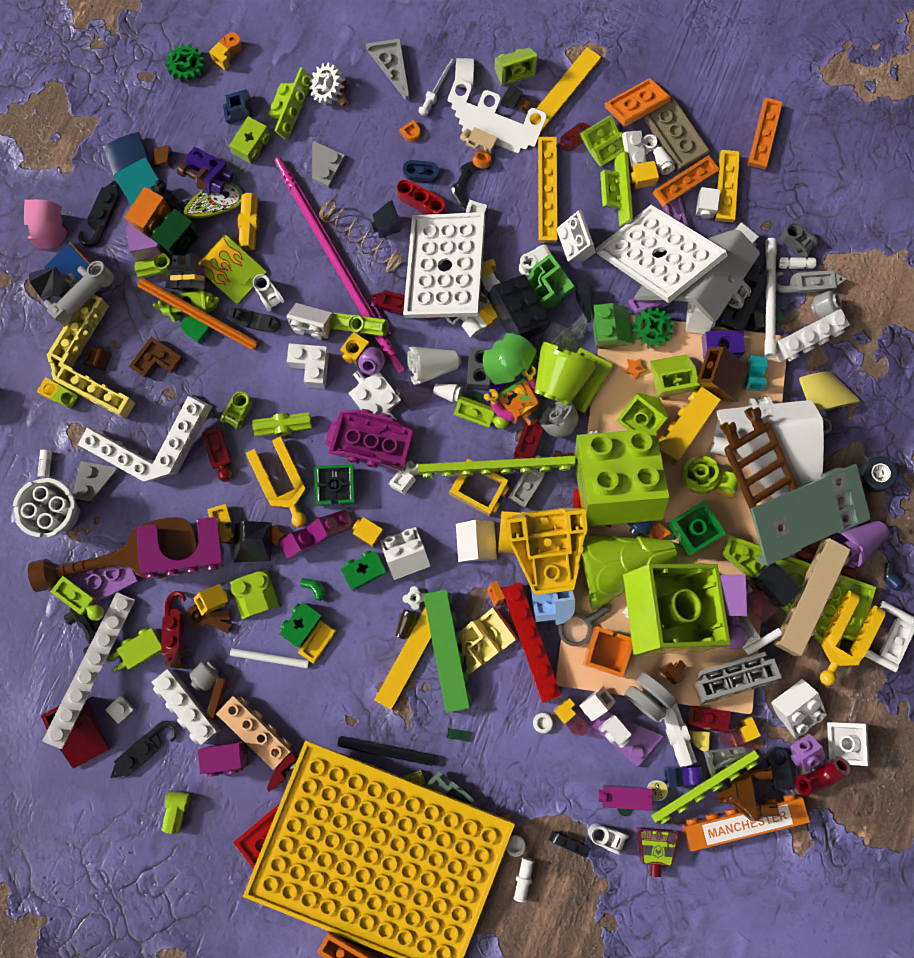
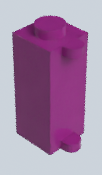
M603 785V790L599 789V802H603L602 808L652 811V787Z

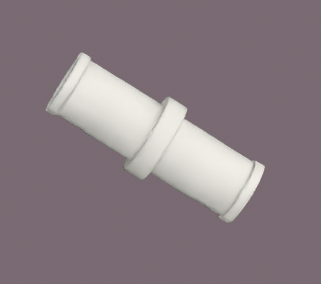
M522 857L520 872L516 876L517 886L513 899L525 903L527 901L529 884H532L531 874L535 860Z

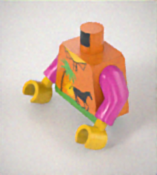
M534 366L529 367V374L526 370L522 371V374L527 377L526 380L525 378L521 379L499 394L495 389H490L492 397L489 394H484V399L491 401L490 405L498 417L512 421L514 424L524 419L529 426L534 425L538 421L534 414L539 403V394L535 393L536 379L533 376L536 373V369Z

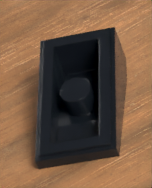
M589 281L576 284L575 293L577 302L587 322L590 323Z

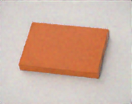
M649 78L607 101L605 108L626 127L669 103L671 98Z

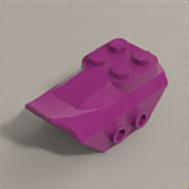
M362 409V411L341 410L339 417L330 423L325 444L329 447L328 454L348 458L349 462L359 464V461L372 468L382 466L403 471L411 450L414 427L393 419L391 415L380 413V415L373 414V411L368 409Z

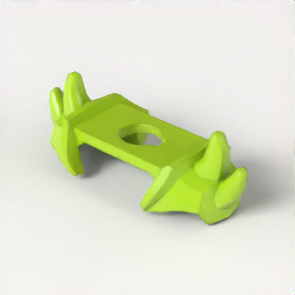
M199 289L198 292L178 294L174 291L170 292L181 299L184 297L191 298V305L207 314L215 310L219 302L218 297L203 289ZM163 300L153 303L156 309L160 310L163 315L170 316L173 322H177L180 319V316L175 313L182 312L181 310Z

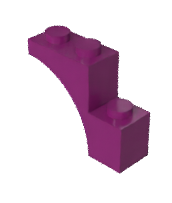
M345 509L318 518L308 527L290 533L279 543L287 559H291L304 554L314 546L337 534L353 528L354 523Z

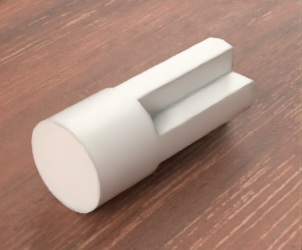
M40 450L37 477H50L52 451Z

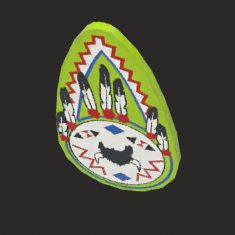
M224 182L225 188L221 194L212 191L208 195L202 190L186 205L184 215L188 218H204L227 212L241 204L242 191L235 184Z

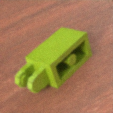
M144 628L138 632L139 636L136 638H128L121 643L122 646L117 649V652L107 658L108 663L114 662L119 657L123 660L121 664L113 668L114 674L126 667L128 670H134L161 653L162 637L157 629Z

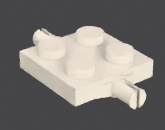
M360 370L356 371L353 376H355L359 384L349 392V395L360 410L368 409L376 415L385 413L391 415V418L396 419L391 411L401 400L381 373L378 372L365 378Z

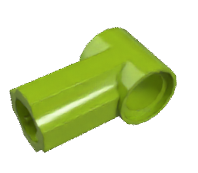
M162 253L156 255L155 258L135 262L134 267L137 277L141 279L160 274L169 276L171 272L168 271L167 265L165 267L161 266L165 262H167V265H172V260Z
M172 790L168 791L165 800L166 812L161 831L169 834L180 833L184 812L187 811L189 806L190 794Z

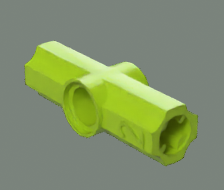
M334 313L330 322L332 329L386 336L389 328L388 320L341 313ZM361 320L362 325L358 328V322Z
M309 412L292 415L280 413L273 415L271 418L253 420L252 426L255 437L274 434L276 436H285L295 431L312 429V421Z

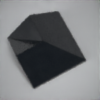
M56 267L29 274L30 284L44 301L49 299L52 303H57L70 290V287Z
M258 521L236 523L234 563L271 561L272 523Z

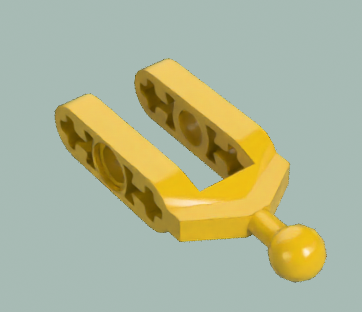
M280 436L273 439L272 442L295 488L294 490L278 497L255 448L246 452V455L272 507L289 508L293 515L291 519L292 524L295 527H302L307 519L305 514L299 512L297 504L305 493L306 488Z
M848 591L843 596L824 633L821 643L825 654L831 662L828 669L820 674V680L826 686H831L836 682L835 673L839 666L859 665L860 661L867 654L886 614L885 610L876 605L869 610L849 653L847 654L835 647L860 600V596L852 591Z

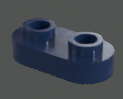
M409 160L403 165V175L408 180L433 182L439 176V168L434 162Z

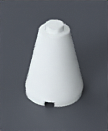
M409 347L411 351H408V368L414 374L411 377L414 385L457 370L459 365H461L460 354H457L456 351Z

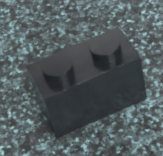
M776 562L770 565H763L751 577L755 582L754 586L759 591L764 592L768 596V601L776 607L786 606L802 590Z

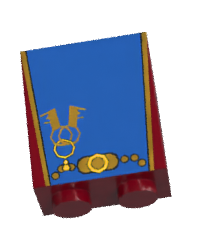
M69 242L43 269L56 267L71 289L83 278L78 272V268L83 266L87 269L92 262Z

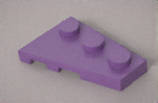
M107 567L105 569L69 575L74 584L96 599L92 605L115 595L116 592L119 593L139 583L136 573L129 567Z
M609 712L602 714L591 725L605 739L607 738L604 735L607 732H601L598 727L613 715ZM616 716L632 735L629 737L630 741L624 747L620 748L616 743L612 745L638 767L663 736Z

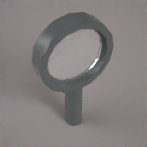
M604 605L588 617L580 613H574L568 621L558 626L561 640L570 646L585 644L592 634L591 624L607 614L609 609Z

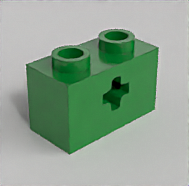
M369 550L361 555L362 558L354 561L352 559L343 564L344 567L341 568V571L352 591L387 574L376 551L372 552ZM361 565L368 566L366 569L367 573L358 572L361 570Z
M304 602L298 603L291 612L293 614L289 621L286 619L280 627L282 631L279 633V635L300 649L319 621L324 617ZM297 620H299V621H302V620H303V622H302V624L304 625L303 628H300V627H299V628L297 629V627H298V624L296 623Z

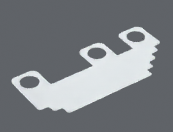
M460 79L454 81L447 101L452 103L451 108L456 110L455 116L460 118L459 124L463 125L462 132L467 128L473 131L474 127L497 137L496 145L519 153L521 148L527 149L528 145L535 146L546 119L544 112L531 108L528 111L524 124H521L495 113L500 101L498 94L485 90L482 93L478 106L466 102L472 88L471 84ZM459 84H463L467 88L463 96H458L455 92V88ZM487 95H492L495 98V104L492 107H487L484 104V98ZM533 113H538L541 116V122L538 125H533L530 122V116Z

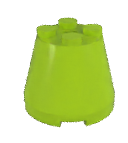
M543 342L540 350L535 393L570 406V403L594 372L597 362L556 345Z

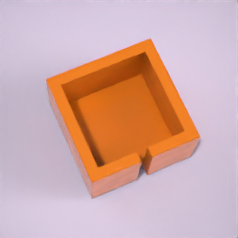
M144 187L124 218L129 225L151 238L154 229L164 222L166 215L171 213L172 210L164 197Z
M598 626L593 627L582 665L623 678L633 647L631 637L615 633L613 636V631Z

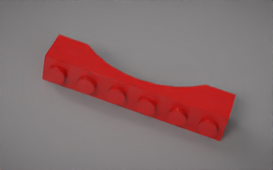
M521 582L502 588L506 606L520 639L540 701L543 703L560 697V690Z

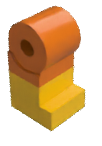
M233 32L228 33L209 51L212 61L225 71L230 67L229 60L242 51L239 35Z

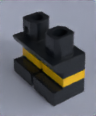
M186 254L185 261V256L173 255L172 265H167V269L171 273L170 280L166 281V288L176 290L205 289L204 266H199V256Z

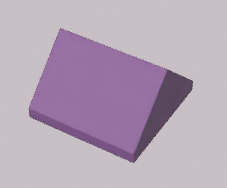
M126 225L129 251L137 262L155 258L158 254H165L157 242L131 225Z

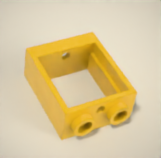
M494 472L491 475H485L501 484L489 507L460 492L468 476H462V473H459L449 491V495L489 517L492 512L495 514L500 506V503H498L500 496L505 497L509 486H507L508 480Z

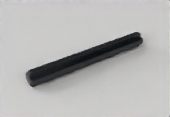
M340 736L337 742V746L341 748L433 766L435 756L432 754Z

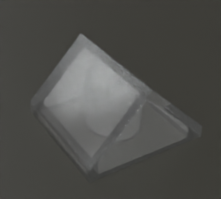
M552 322L531 343L537 350L535 356L538 359L540 358L543 342L556 345L574 353L580 348L570 330L555 322Z

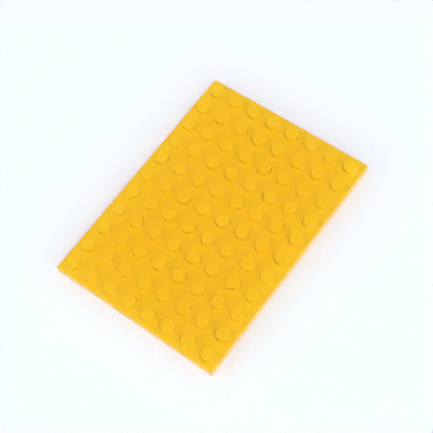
M306 739L243 897L394 958H464L515 823Z

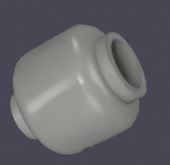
M832 291L816 295L811 304L812 312L820 318H824L842 307L840 296Z
M210 661L207 663L200 662L190 673L192 680L190 684L197 691L200 689L208 691L215 685L220 670Z

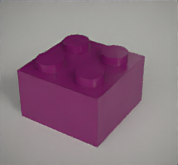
M244 741L198 749L200 774H207V777L218 776L226 770L227 774L243 771V767L249 765L247 744Z

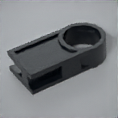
M778 746L769 748L766 753L768 766H771L773 789L793 787L794 782L787 751ZM776 749L781 750L784 755V759L780 764H774L771 760V753Z
M552 830L549 841L585 858L588 857V853L591 850L588 845Z

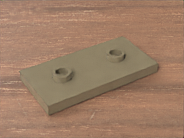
M669 94L671 98L669 103L642 118L656 136L660 145L675 162L677 170L680 171L708 155L710 150L672 94Z

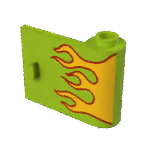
M223 235L199 261V266H204V279L210 280L236 304L254 287V277L259 274H266V271L226 235Z

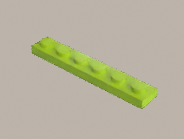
M755 750L660 809L651 817L655 823L661 822V824L668 822L672 819L670 815L674 812L682 813L689 808L688 804L693 800L697 803L707 797L705 793L712 789L715 792L723 787V781L728 778L732 781L741 775L739 771L747 768V770H750L758 765L757 760L759 756Z

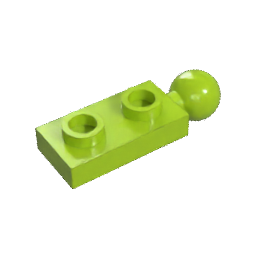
M463 396L459 397L454 415L488 428L491 422L498 429H504L509 424V421L494 415L495 412L492 407Z
M64 576L61 577L50 591L80 615H84L87 611L88 617L93 621L100 620L104 615V610L101 606L92 605L96 599Z

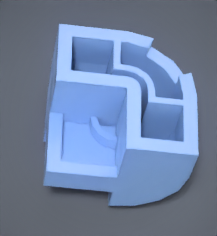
M530 587L532 609L536 622L555 620L556 625L565 623L573 616L575 598L572 590L534 595Z

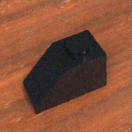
M391 200L373 214L374 222H371L374 233L378 232L379 238L400 232L399 217L393 200Z

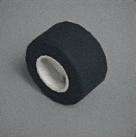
M873 457L862 463L858 469L859 475L863 480L862 487L873 493L887 490L897 481V468L886 457Z

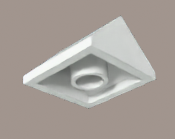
M472 520L456 524L458 562L497 560L494 521Z
M827 722L829 761L839 756L844 758L849 765L869 766L867 724Z

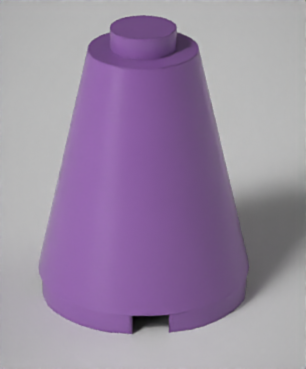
M875 521L837 533L833 536V540L851 549L846 565L853 568L855 566L859 567L888 538L889 528L886 524Z

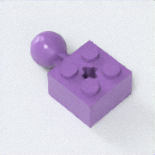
M721 575L720 581L731 644L726 647L736 650L742 648L747 642V632L740 625V616H749L748 576Z

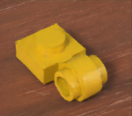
M227 504L207 509L209 517L218 518L221 542L231 541L234 538L232 527L228 528L226 526L232 523Z

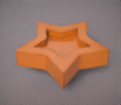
M641 358L636 361L627 359L628 368L624 373L631 374L636 380L640 373L646 372V369L641 365Z
M276 524L272 528V543L278 546L280 539L286 535L279 532L278 525Z

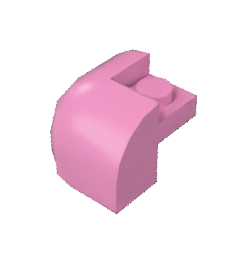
M25 200L24 225L29 227L31 236H28V240L37 250L52 249L61 245L67 235L66 229L62 226L61 206L47 200Z

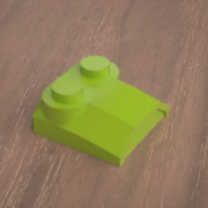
M268 570L255 572L230 582L231 592L235 597L242 620L280 607Z

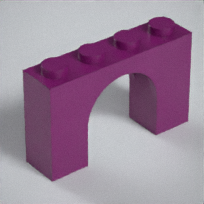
M218 518L197 519L198 547L190 557L178 561L171 560L163 555L160 530L156 524L136 527L140 574L146 577V579H155L161 574L177 576L179 572L187 571L188 574L198 573L199 569L207 568V571L218 570L219 567L223 566Z

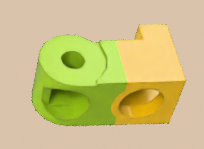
M46 377L37 390V393L41 396L59 403L68 409L72 408L78 398L73 392Z
M728 471L721 474V480L713 491L732 499L739 486L735 474Z

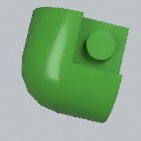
M551 253L531 269L528 281L545 309L562 303L561 299L576 289Z
M506 333L503 340L496 341L492 349L484 351V370L495 385L515 381V376L523 370L527 371L537 350L526 338L517 334Z

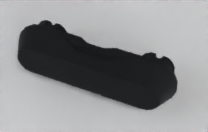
M162 180L155 181L151 191L164 197L172 211L176 209L184 215L185 207L190 200L179 201L174 194L166 190L167 184L165 182L163 183Z
M237 307L229 311L228 317L232 323L247 328L276 332L281 327L280 320L275 316Z
M70 608V612L64 615V619L67 620L66 623L72 625L76 622L85 632V638L90 646L96 634L94 626L86 613L80 615ZM89 646L84 647V653L87 652Z

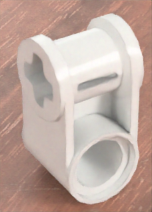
M541 245L521 256L519 272L522 275L529 276L532 267L551 253L547 245Z
M259 274L254 277L253 286L269 312L271 308L280 302H285L266 275ZM260 280H264L267 282L265 288H258L257 283Z
M598 823L592 824L588 829V836L596 845L618 855H623L622 848L629 835ZM601 829L603 831L602 837L595 839L594 832Z

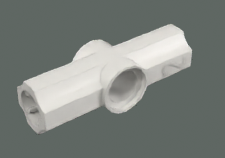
M677 703L671 709L661 707L666 715L663 718L667 728L665 729L670 745L673 746L679 766H688L697 762L690 744L691 738L688 729L682 721Z

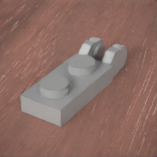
M532 469V472L523 473L508 498L525 508L544 478L545 472Z

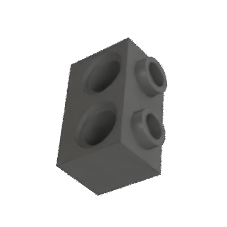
M469 348L467 389L489 390V385H493V382L484 370L483 363L477 361L478 357H483L485 350H490L489 348ZM481 374L484 375L486 379L484 381H478L475 377Z

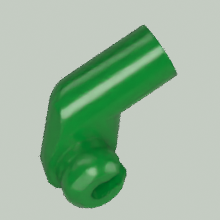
M302 578L301 587L311 589L315 600H323L326 591L321 582Z

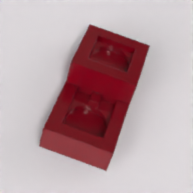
M295 752L287 756L275 770L267 786L268 792L272 791L286 779L284 770L298 759Z

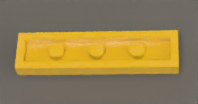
M721 150L720 170L718 171L717 189L720 190L715 221H735L740 151Z

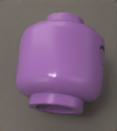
M369 347L359 357V368L365 374L375 375L383 367L385 356L378 348Z

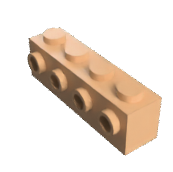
M232 696L216 715L267 765L275 770L293 751L290 748L292 744L284 737L281 739L276 734L277 730L270 723L267 725L261 720L263 716L255 709L252 711L247 706L249 702L244 697Z

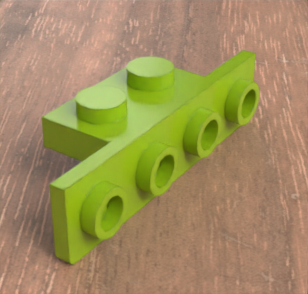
M303 67L299 69L294 83L280 84L268 113L272 119H279L274 131L284 140H288L311 85L310 79H313Z
M625 151L614 158L615 171L603 170L600 172L603 207L618 209L619 227H623L633 220L628 153Z

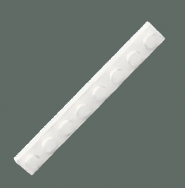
M116 592L42 742L63 749L133 607L134 599Z

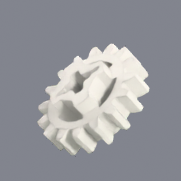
M323 63L322 68L317 67V73H312L314 79H310L312 86L309 89L313 90L311 96L315 97V101L324 105L326 103L332 104V99L337 101V94H342L340 88H344L341 83L345 78L341 77L343 72L339 70L338 66L327 63V65Z

